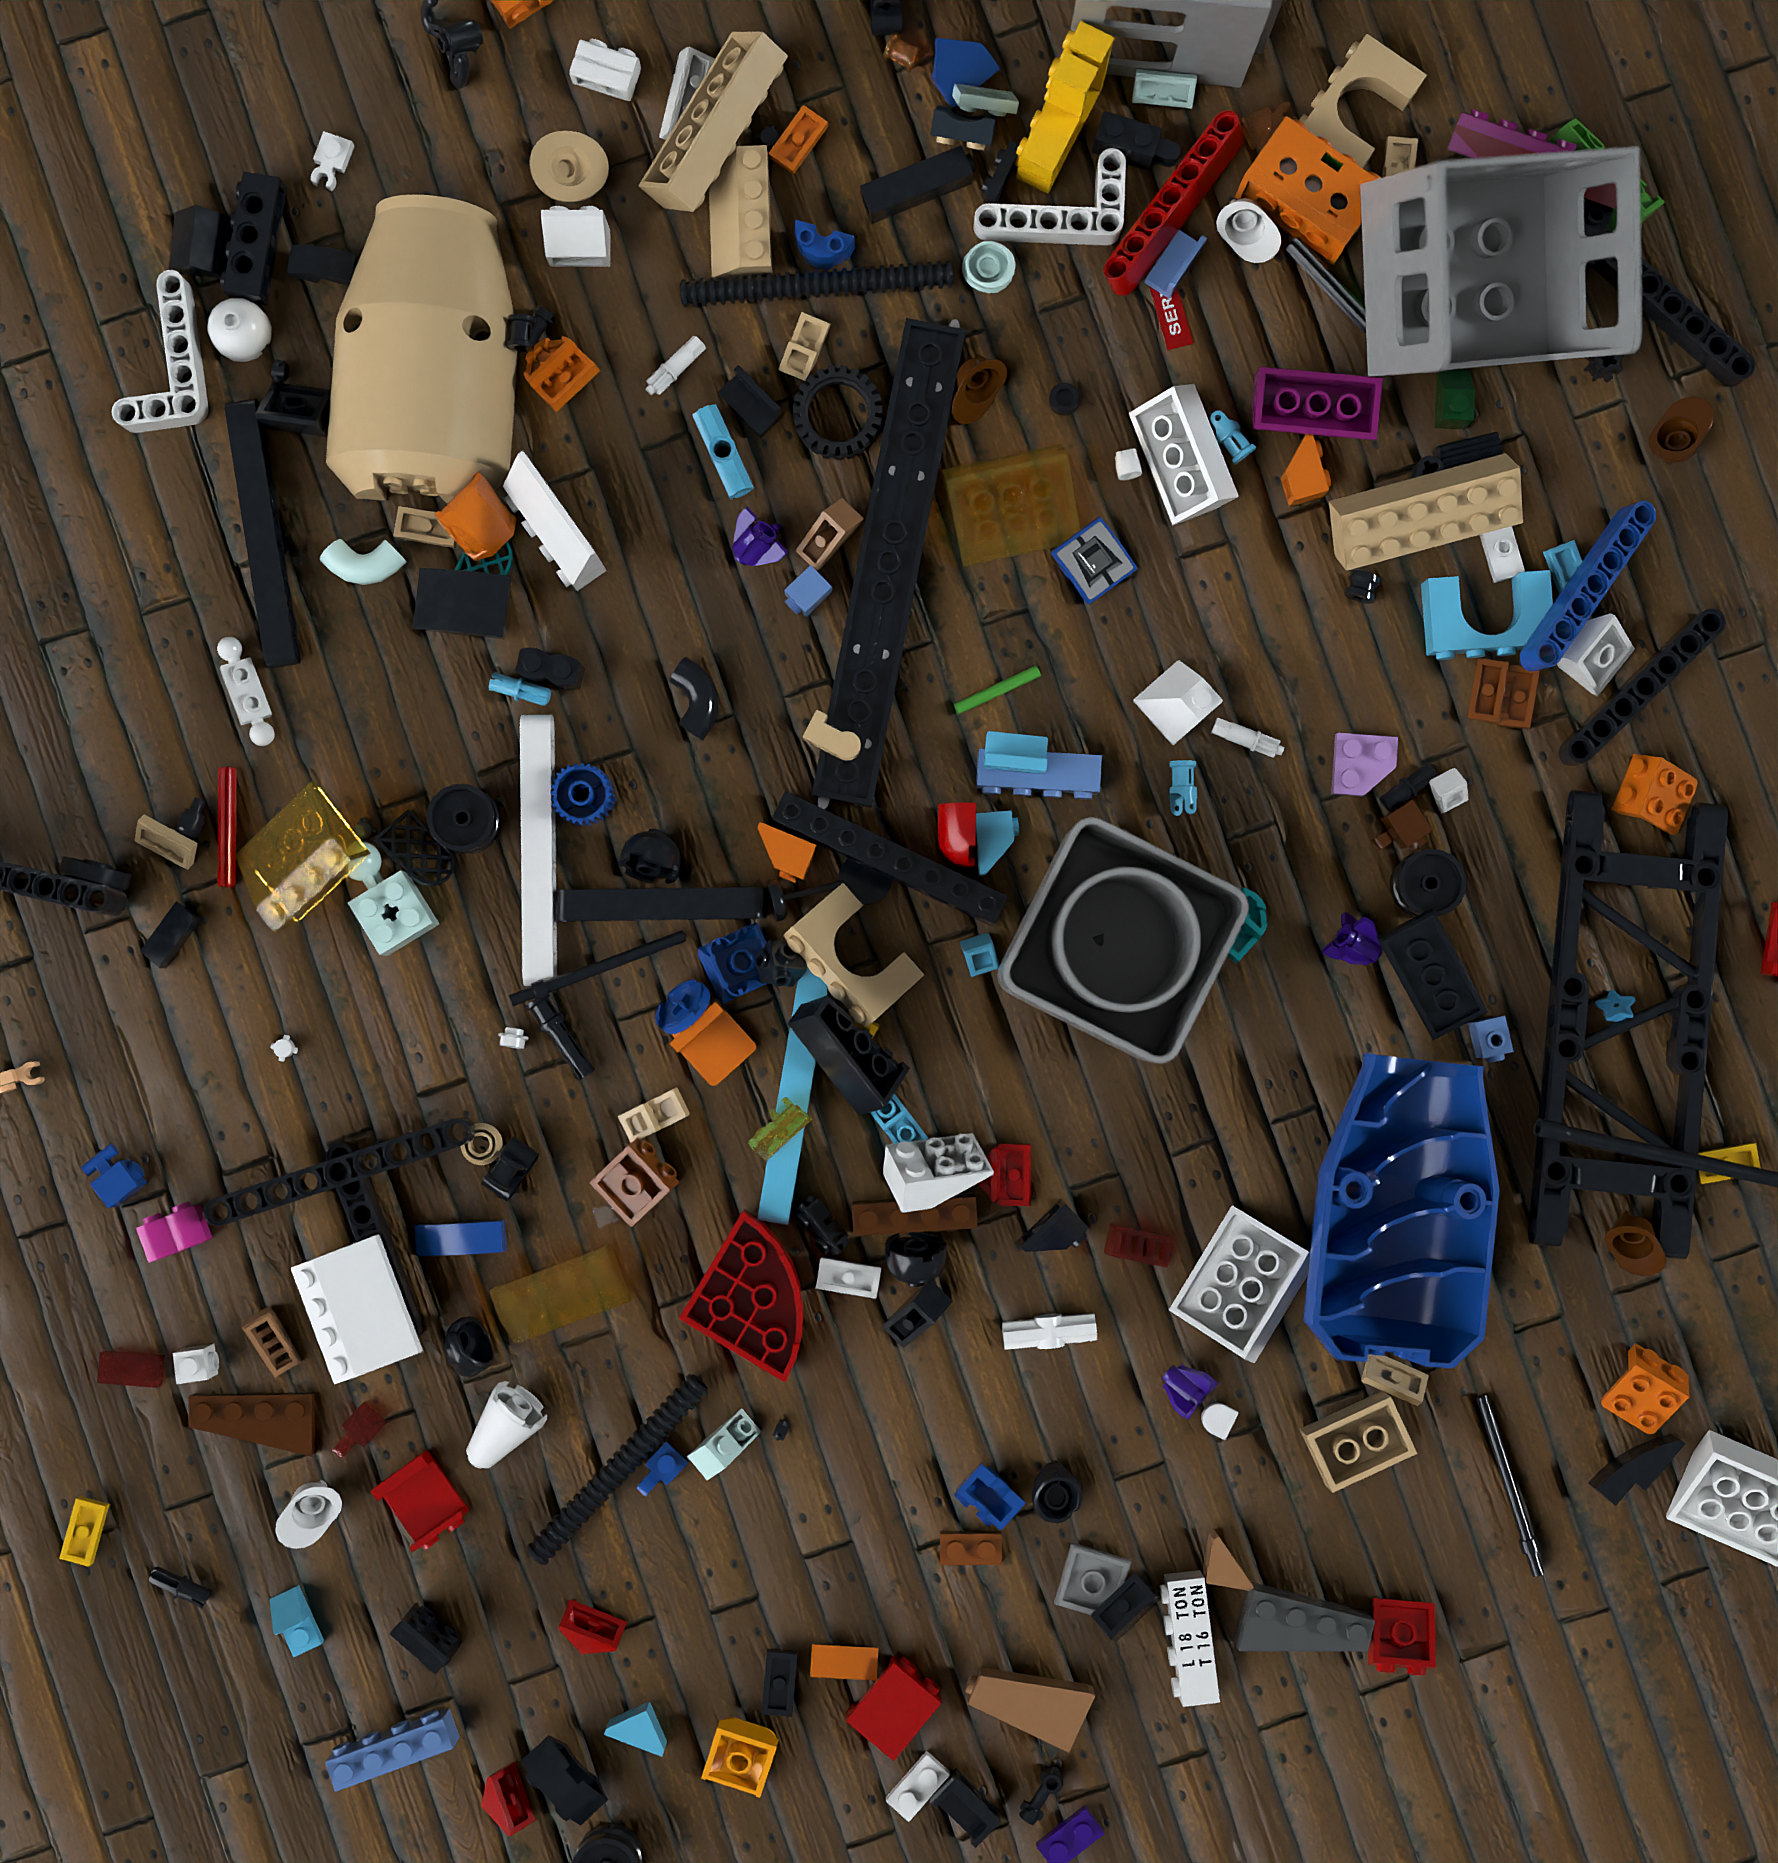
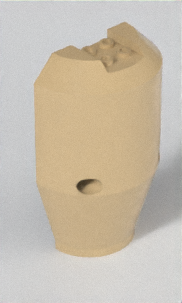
M432 195L393 196L381 200L376 205L374 223L336 318L326 464L356 499L387 501V489H390V492L395 494H408V490H418L420 494L426 496L439 495L448 504L474 479V475L477 472L489 482L494 491L505 482L510 472L518 351L507 348V342L510 340L511 330L508 316L514 314L496 232L497 219L481 207L452 198Z

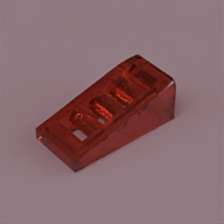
M1110 1224L1104 1254L1168 1268L1174 1238ZM1132 1236H1136L1132 1254L1129 1253ZM1145 1238H1147L1148 1244L1145 1256H1142ZM1161 1241L1158 1259H1155L1153 1256L1156 1242Z

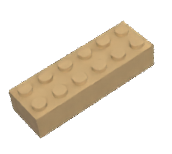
M731 32L638 186L665 209L694 212L705 199L704 194L710 184L720 175V167L725 159L734 152L736 141L740 134L751 124V116L757 106L766 99L767 90L771 83L781 74L783 63L788 55L764 32Z
M1505 453L1329 501L1335 557L1347 571L1523 523L1520 467Z

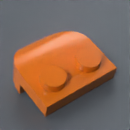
M561 336L560 340L551 341L545 338L534 345L533 351H529L525 358L527 362L526 372H524L525 379L556 413L600 372L597 365L571 339L565 336Z

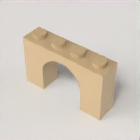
M1366 34L1361 43L1355 41L1345 55L1349 59L1343 68L1339 65L1335 68L1328 79V82L1331 83L1326 92L1322 89L1319 91L1311 103L1314 109L1309 117L1303 114L1299 120L1316 137L1320 136L1327 139L1332 144V148L1341 154L1352 156L1361 168L1366 165L1375 148L1350 132L1342 124L1337 112L1338 99L1351 90L1367 89L1377 93L1403 111L1427 76V74L1368 34Z
M842 883L793 925L783 936L786 938L790 949L800 954L808 963L809 970L824 981L828 986L830 994L847 1007L854 1021L862 1024L865 1028L885 1012L924 974L905 952L875 976H858L842 966L834 949L836 932L845 921L863 906L846 885Z

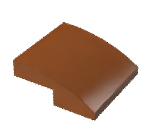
M1478 658L1467 719L1530 730L1540 670L1530 672L1524 669L1523 666L1509 665V662Z

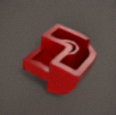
M976 803L939 804L937 841L940 852L954 866L973 869V848L975 847Z

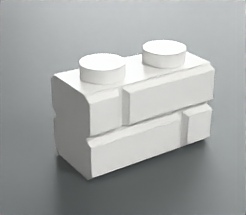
M590 39L589 42L579 40L569 74L572 83L631 101L640 75L641 66L639 58L628 49L619 48L618 51L607 48L605 43L597 39Z

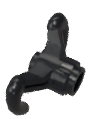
M423 0L421 5L422 26L426 33L436 37L440 51L449 56L451 64L450 80L455 88L462 89L469 79L470 68L467 53L478 49L479 45L483 43L481 29L475 20L465 19L454 23L433 19L432 9L438 4V0Z

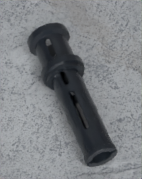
M549 997L538 1001L534 999L525 1006L526 1010H531L540 1023V1031L544 1032V1034L548 1033L579 1081L595 1071V1068L588 1061L563 1023L565 1016L557 1012Z

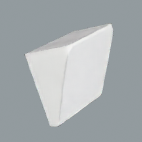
M1452 768L1429 781L1431 791L1441 814L1468 801L1467 782L1457 769Z

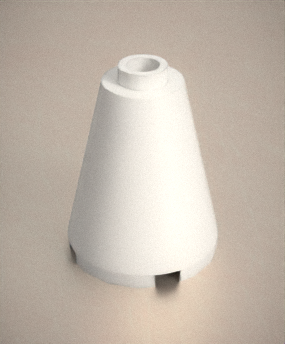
M503 1381L499 1382L493 1389L466 1449L468 1460L473 1466L477 1468H491L543 1427L547 1420V1414L544 1417L541 1414V1410L544 1407L525 1388L517 1385L513 1389L507 1387L509 1382Z

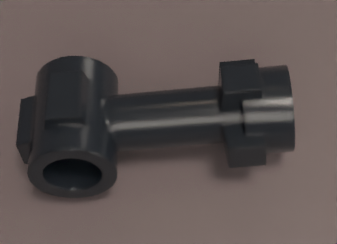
M1048 1766L1043 1768L1039 1774L1042 1784L1030 1802L1026 1800L1022 1802L1019 1816L1025 1822L1035 1825L1037 1820L1041 1821L1044 1812L1040 1809L1050 1793L1053 1794L1060 1791L1063 1787V1781L1060 1778L1061 1772L1057 1767Z

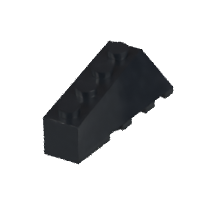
M828 996L801 1004L787 1024L856 1113L862 1115L885 1108L910 1067L904 1062L898 1063L893 1059V1053L886 1046H878L872 1040L873 1035L866 1029L860 1030L853 1024L854 1019Z

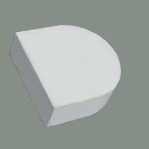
M1211 1403L1202 1412V1424L1209 1433L1226 1440L1239 1412L1222 1403Z

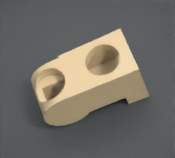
M816 709L803 735V740L842 760L849 761L856 758L861 749L858 736L853 732H841L825 724L828 715Z

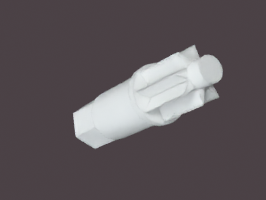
M692 336L667 362L662 363L660 368L646 380L649 384L646 391L651 396L655 392L658 395L661 394L706 349L703 342L697 336Z
M1220 718L1216 719L1211 731L1212 734L1247 747L1250 751H1257L1273 758L1275 754L1281 756L1285 748L1279 745L1280 740L1264 735L1261 731L1256 732Z

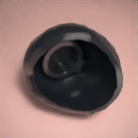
M472 1316L459 1318L450 1325L444 1338V1350L448 1363L454 1367L458 1374L469 1378L485 1371L494 1361V1351L480 1321Z
M1058 1461L1047 1463L1035 1479L1032 1490V1502L1038 1517L1044 1522L1059 1524L1068 1520L1072 1513L1076 1512L1081 1506L1082 1488L1080 1482L1075 1475Z

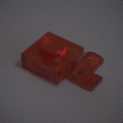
M363 1402L341 1426L347 1432V1435L332 1451L342 1458L357 1442L365 1447L387 1422L368 1404Z

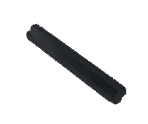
M1300 237L1293 238L1287 244L1286 251L1363 333H1366L1365 306Z

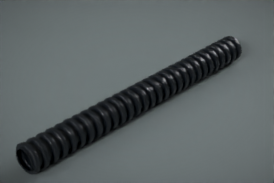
M946 260L945 264H941V261L932 264L929 261L927 265L918 262L917 266H913V263H908V266H904L901 263L899 267H894V264H890L889 268L880 265V268L876 269L875 266H871L870 269L861 266V270H856V267H852V270L848 271L847 268H842V271H837V268H833V272L823 269V272L818 273V270H814V273H809L808 270H805L804 274L795 271L793 275H790V272H786L785 275L777 272L776 276H771V273H767L765 277H762L761 274H757V277H752V274H749L748 278L738 275V279H734L733 276H729V279H724L722 276L719 277V280L710 277V281H705V278H700V281H696L694 278L691 279V282H686V279H682L680 295L681 303L685 308L688 307V304H693V307H697L698 303L707 306V303L711 302L712 305H716L717 302L725 305L726 301L735 304V301L740 300V303H745V300L754 303V299H759V302H763L766 298L769 301H773V298H778V301H782V297L792 300L793 296H797V299H801V296H806L809 299L811 295H816V298H820L821 294H825V297L834 294L837 297L839 293H844V296H848L849 292L858 295V292L862 291L863 294H867V291H872L873 294H876L877 290L886 293V290L890 289L891 292H896V289L905 292V288H910V291H914L917 287H919V290H924V287H929V290H933V286L943 289L945 285L948 288H952V285H954L953 264L950 260Z

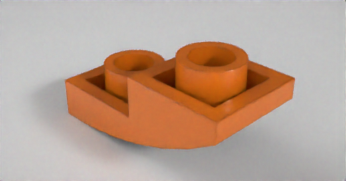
M812 1644L810 1677L877 1680L878 1648Z

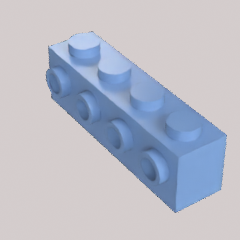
M450 1708L439 1712L435 1709L420 1716V1719L412 1722L405 1720L393 1725L390 1730L382 1733L374 1731L362 1737L360 1741L352 1744L348 1741L335 1746L332 1749L333 1752L325 1761V1765L336 1792L451 1750L456 1745L460 1735Z

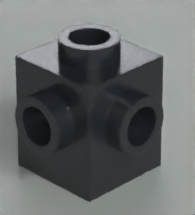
M769 940L755 957V966L758 969L760 982L793 987L807 971L805 960L801 955L792 951L787 942L780 940Z

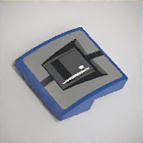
M1097 517L1050 552L1064 575L1070 578L1087 604H1091L1138 569L1120 541L1101 517Z

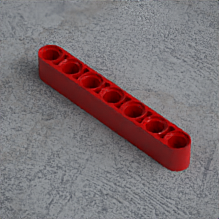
M1222 111L1213 118L1104 264L1103 272L1112 291L1116 295H1127L1137 287L1244 144L1245 134L1239 117L1234 111Z

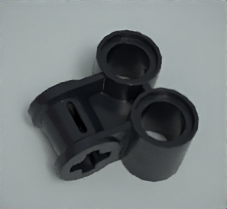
M870 0L872 36L902 35L901 0Z
M514 1136L507 1143L503 1151L500 1152L498 1161L485 1174L481 1184L506 1202L509 1201L540 1154Z

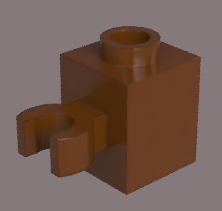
M1411 800L1381 818L1387 830L1373 838L1371 842L1377 850L1383 849L1394 840L1400 849L1410 846L1414 850L1428 841L1426 835L1433 830L1415 802Z

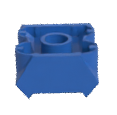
M757 922L740 928L724 937H719L698 948V959L702 962L715 991L716 998L722 1004L768 984L760 982L758 969L755 966L757 953L767 943Z

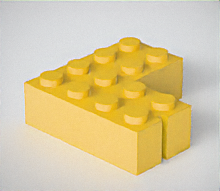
M1081 20L1075 31L1069 30L1062 45V48H1064L1060 58L1056 57L1048 72L1050 77L1046 84L1047 92L1044 96L1045 104L1042 111L1039 109L1036 111L1030 124L1032 129L1028 138L1025 136L1022 138L1016 151L1018 156L1014 165L1018 167L1017 179L1049 194L1103 88L1114 37Z

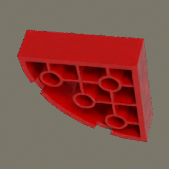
M744 1208L684 1308L679 1320L786 1383L796 1361L803 1334L804 1303L801 1283L793 1261L779 1238L763 1221L758 1220L755 1215Z

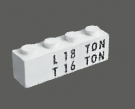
M1200 1570L1164 1574L1165 1584L1160 1585L1162 1604H1167L1169 1615L1163 1618L1166 1635H1171L1172 1646L1167 1647L1169 1664L1170 1666H1175L1176 1677L1171 1678L1174 1697H1179L1183 1707L1219 1703L1204 1576Z

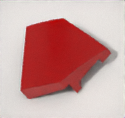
M999 1144L986 1156L994 1171L993 1175L977 1184L991 1198L990 1200L993 1203L996 1202L998 1205L1031 1206L1032 1144Z

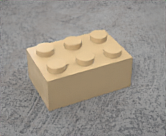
M1384 1391L1378 1392L1300 1428L1326 1487L1332 1493L1417 1454L1391 1396Z

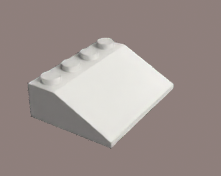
M521 451L517 455L504 482L503 488L508 493L504 500L514 513L520 510L526 520L521 522L531 538L537 535L542 541L543 545L538 548L549 563L555 560L561 569L556 573L565 586L568 587L572 584L576 591H578L607 570L524 451Z
M1232 1205L1169 1308V1311L1245 1360L1255 1363L1308 1276L1310 1252Z
M379 1234L291 1268L334 1384L355 1378L423 1351Z
M1708 1430L1690 1458L1667 1511V1519L1778 1567V1459Z

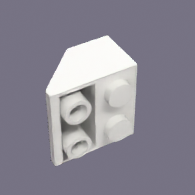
M552 206L549 210H541L545 257L550 267H610V229L603 210H599L594 206H583L580 210H568V208L563 206Z

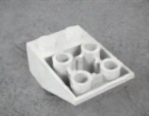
M973 1133L886 1145L883 1175L902 1213L931 1209L992 1176L994 1173Z

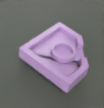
M1336 733L1331 795L1362 797L1396 768L1398 737Z

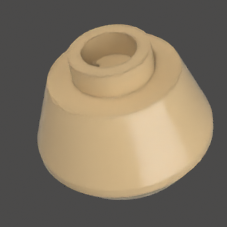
M474 1124L476 1128L475 1137L471 1142L460 1146L462 1154L469 1162L476 1165L492 1163L499 1157L502 1151L503 1141L501 1134L490 1124ZM465 1130V1132L463 1133V1135H462V1137H461V1140H463V1139L465 1138V1136H466V1130Z

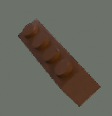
M974 1194L955 1195L931 1209L904 1213L901 1212L895 1199L852 1202L854 1236L978 1228L976 1197Z

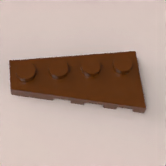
M315 1393L192 1394L188 1396V1427L312 1457L315 1455Z

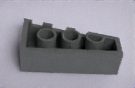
M1251 1582L1254 1588L1245 1592L1234 1637V1643L1239 1651L1368 1652L1375 1620L1368 1611Z

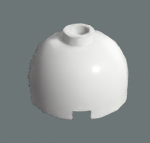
M229 298L221 301L212 309L208 318L207 331L213 346L222 355L235 362H248L258 358L266 344L269 345L271 341L272 327L268 316L257 304L244 298Z

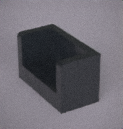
M956 1767L930 1797V1804L934 1808L939 1805L970 1835V1843L975 1848L1001 1822L1000 1811Z

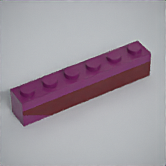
M1473 108L1470 114L1461 113L1448 146V150L1473 159L1576 152L1574 151L1576 147L1574 143L1559 139L1557 144L1545 140L1547 137L1545 133L1529 129L1528 134L1517 131L1518 124L1505 119H1500L1499 124L1488 120V113ZM1613 182L1587 188L1584 198L1617 209L1616 184Z

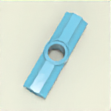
M707 405L698 409L696 413L692 414V417L729 498H739L748 494V492L754 489L753 484L717 405ZM727 446L731 449V452L727 457L720 458L715 455L717 448Z

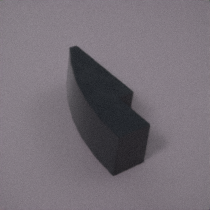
M1671 1434L1644 1442L1616 1457L1603 1467L1588 1484L1616 1506L1634 1484L1646 1491L1685 1446V1443Z

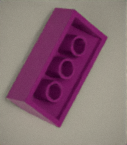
M1260 367L1254 376L1252 397L1253 429L1376 441L1383 378Z

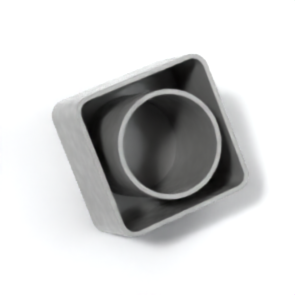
M1087 818L1078 822L1064 836L998 968V982L1006 993L1137 1059L1154 1063L1168 1062L1180 1051L1247 916L1248 901L1244 893L1237 887L1101 819ZM1104 934V943L1102 946H1098L1092 937Z

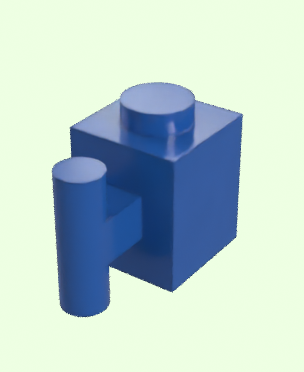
M112 1143L81 1166L82 1171L88 1176L96 1170L101 1173V1176L90 1183V1186L108 1209L121 1205L147 1184L143 1178L145 1175L144 1171L136 1162H131L127 1159L118 1161L115 1165L110 1159L119 1153L116 1146Z

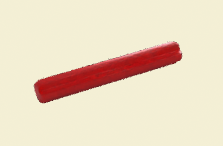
M220 767L218 769L217 884L219 887H235L237 770L233 767Z

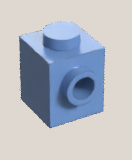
M1497 1015L1468 1022L1476 1058H1486V1062L1491 1063L1504 1060V1054L1514 1052L1505 1016Z

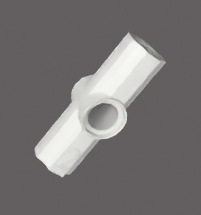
M1057 1313L1035 1316L1034 1319L1002 1322L1005 1350L1027 1347L1053 1349L1063 1347L1065 1343L1097 1340L1094 1313L1066 1316Z

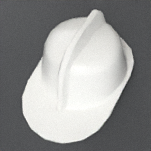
M1247 198L1233 199L1218 214L1216 221L1217 231L1244 260L1253 263L1266 262L1272 259L1279 251L1281 233L1276 224L1256 201Z
M323 1480L309 1482L296 1489L290 1503L276 1522L275 1532L278 1540L286 1547L293 1549L305 1548L314 1544L340 1513L342 1500L339 1494L332 1488L327 1487L326 1482Z

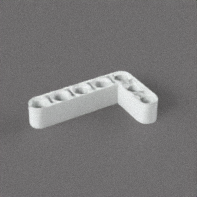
M1109 148L1104 150L1099 156L1095 175L1094 207L983 204L975 212L974 233L978 238L985 241L1112 245L1119 239L1124 223L1126 170L1124 154L1118 149ZM1113 163L1118 169L1111 172L1106 170L1103 165ZM1110 192L1117 199L1110 202L1105 200L1102 194ZM991 218L995 224L991 227H985L980 223V220ZM1013 219H1021L1026 225L1022 228H1015L1010 222ZM1044 220H1051L1056 226L1053 229H1045L1040 223ZM1080 221L1084 223L1086 228L1075 230L1071 223ZM1110 222L1114 224L1116 230L1105 231L1101 224Z
M174 270L163 271L158 276L156 284L170 392L122 398L114 403L112 407L113 419L132 433L197 425L206 420L209 409L193 290L191 285ZM180 283L179 289L174 293H170L171 286ZM184 313V317L180 322L173 323L177 314ZM188 342L187 349L182 353H177L179 345ZM187 372H192L191 379L188 382L181 383L183 375ZM190 402H196L195 409L192 412L186 413V406ZM161 406H165L164 414L160 417H155L156 410ZM131 410H135L134 418L130 421H125L126 414Z

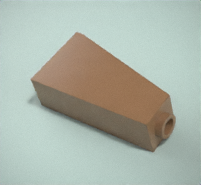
M979 1667L976 1675L971 1674L964 1688V1692L967 1693L968 1705L1068 1753L1095 1698L1094 1689L1088 1684Z

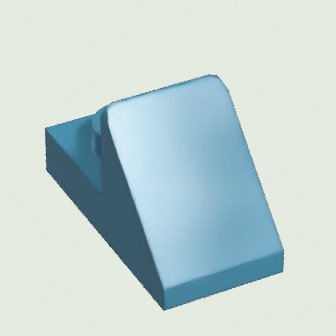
M299 1585L269 1599L274 1635L283 1634L293 1658L324 1642V1638Z

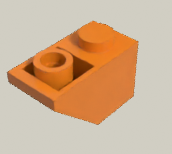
M1306 434L1280 478L1289 507L1322 498L1328 493L1331 486L1329 472L1327 469H1323L1320 460L1323 456L1319 440H1314L1313 435Z

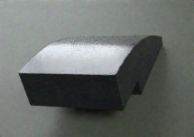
M420 568L413 629L504 640L511 577L461 570Z

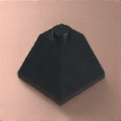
M1060 1199L1017 1242L1024 1252L1067 1250L1071 1245L1076 1248L1087 1237L1085 1231L1088 1229V1226Z

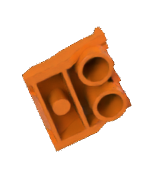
M479 472L474 475V479L441 511L438 510L434 514L446 532L456 541L466 555L474 561L492 557L514 535L517 518L503 504L489 482Z

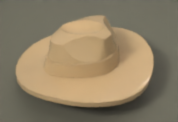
M557 131L547 134L537 141L530 155V171L533 180L544 194L557 201L579 202L586 200L603 187L608 177L609 164L604 150L594 139L579 132Z

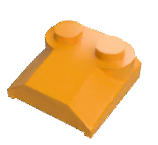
M735 1717L719 1720L701 1779H708L754 1794L760 1798L779 1739L770 1729Z

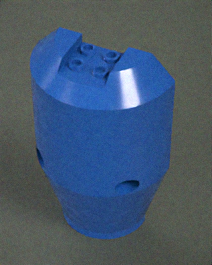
M1363 1053L1362 1067L1319 1168L1303 1321L1335 1359L1367 1362L1368 1354L1385 1356V1352H1393L1395 1356L1422 1366L1453 1369L1484 1340L1499 1200V1183L1483 1085V1066Z

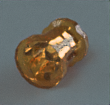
M894 33L885 48L883 59L887 61L892 59L904 66L906 72L911 73L921 56L922 47H913L902 41L899 34Z

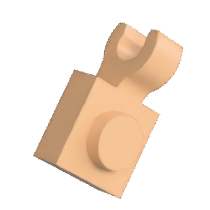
M38 1061L27 1062L19 1068L1 1072L0 1094L17 1089L16 1083L22 1081L28 1085H38L44 1082V1077L34 1079L30 1075L31 1069L40 1066V1063Z

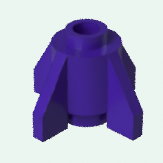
M749 507L744 508L737 518L732 545L736 560L743 565L749 566L781 561L788 551L779 541L774 543V540L776 539V533L782 526L779 523L770 526L764 521H758L755 524L754 522L758 517Z
M1347 912L1341 914V926L1343 927L1338 931L1335 942L1332 941L1323 948V954L1332 959L1345 960L1350 964L1366 966L1376 962L1381 956L1382 947L1376 938L1379 934L1374 922L1365 916L1357 921L1355 917Z
M1183 1364L1178 1368L1172 1365L1162 1377L1165 1381L1163 1388L1166 1390L1174 1410L1187 1420L1191 1418L1206 1396L1218 1385L1205 1372L1185 1367Z

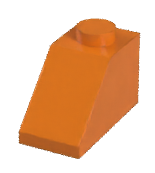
M759 822L757 828L774 868L780 871L778 877L796 883L797 878L804 881L817 850V845Z

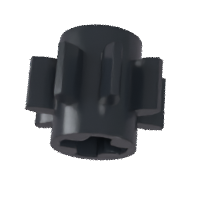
M1624 354L1585 357L1589 363L1583 370L1585 372L1589 371L1593 376V382L1598 378H1604V381L1608 383L1613 379V374L1618 375L1623 370L1618 364L1624 357Z

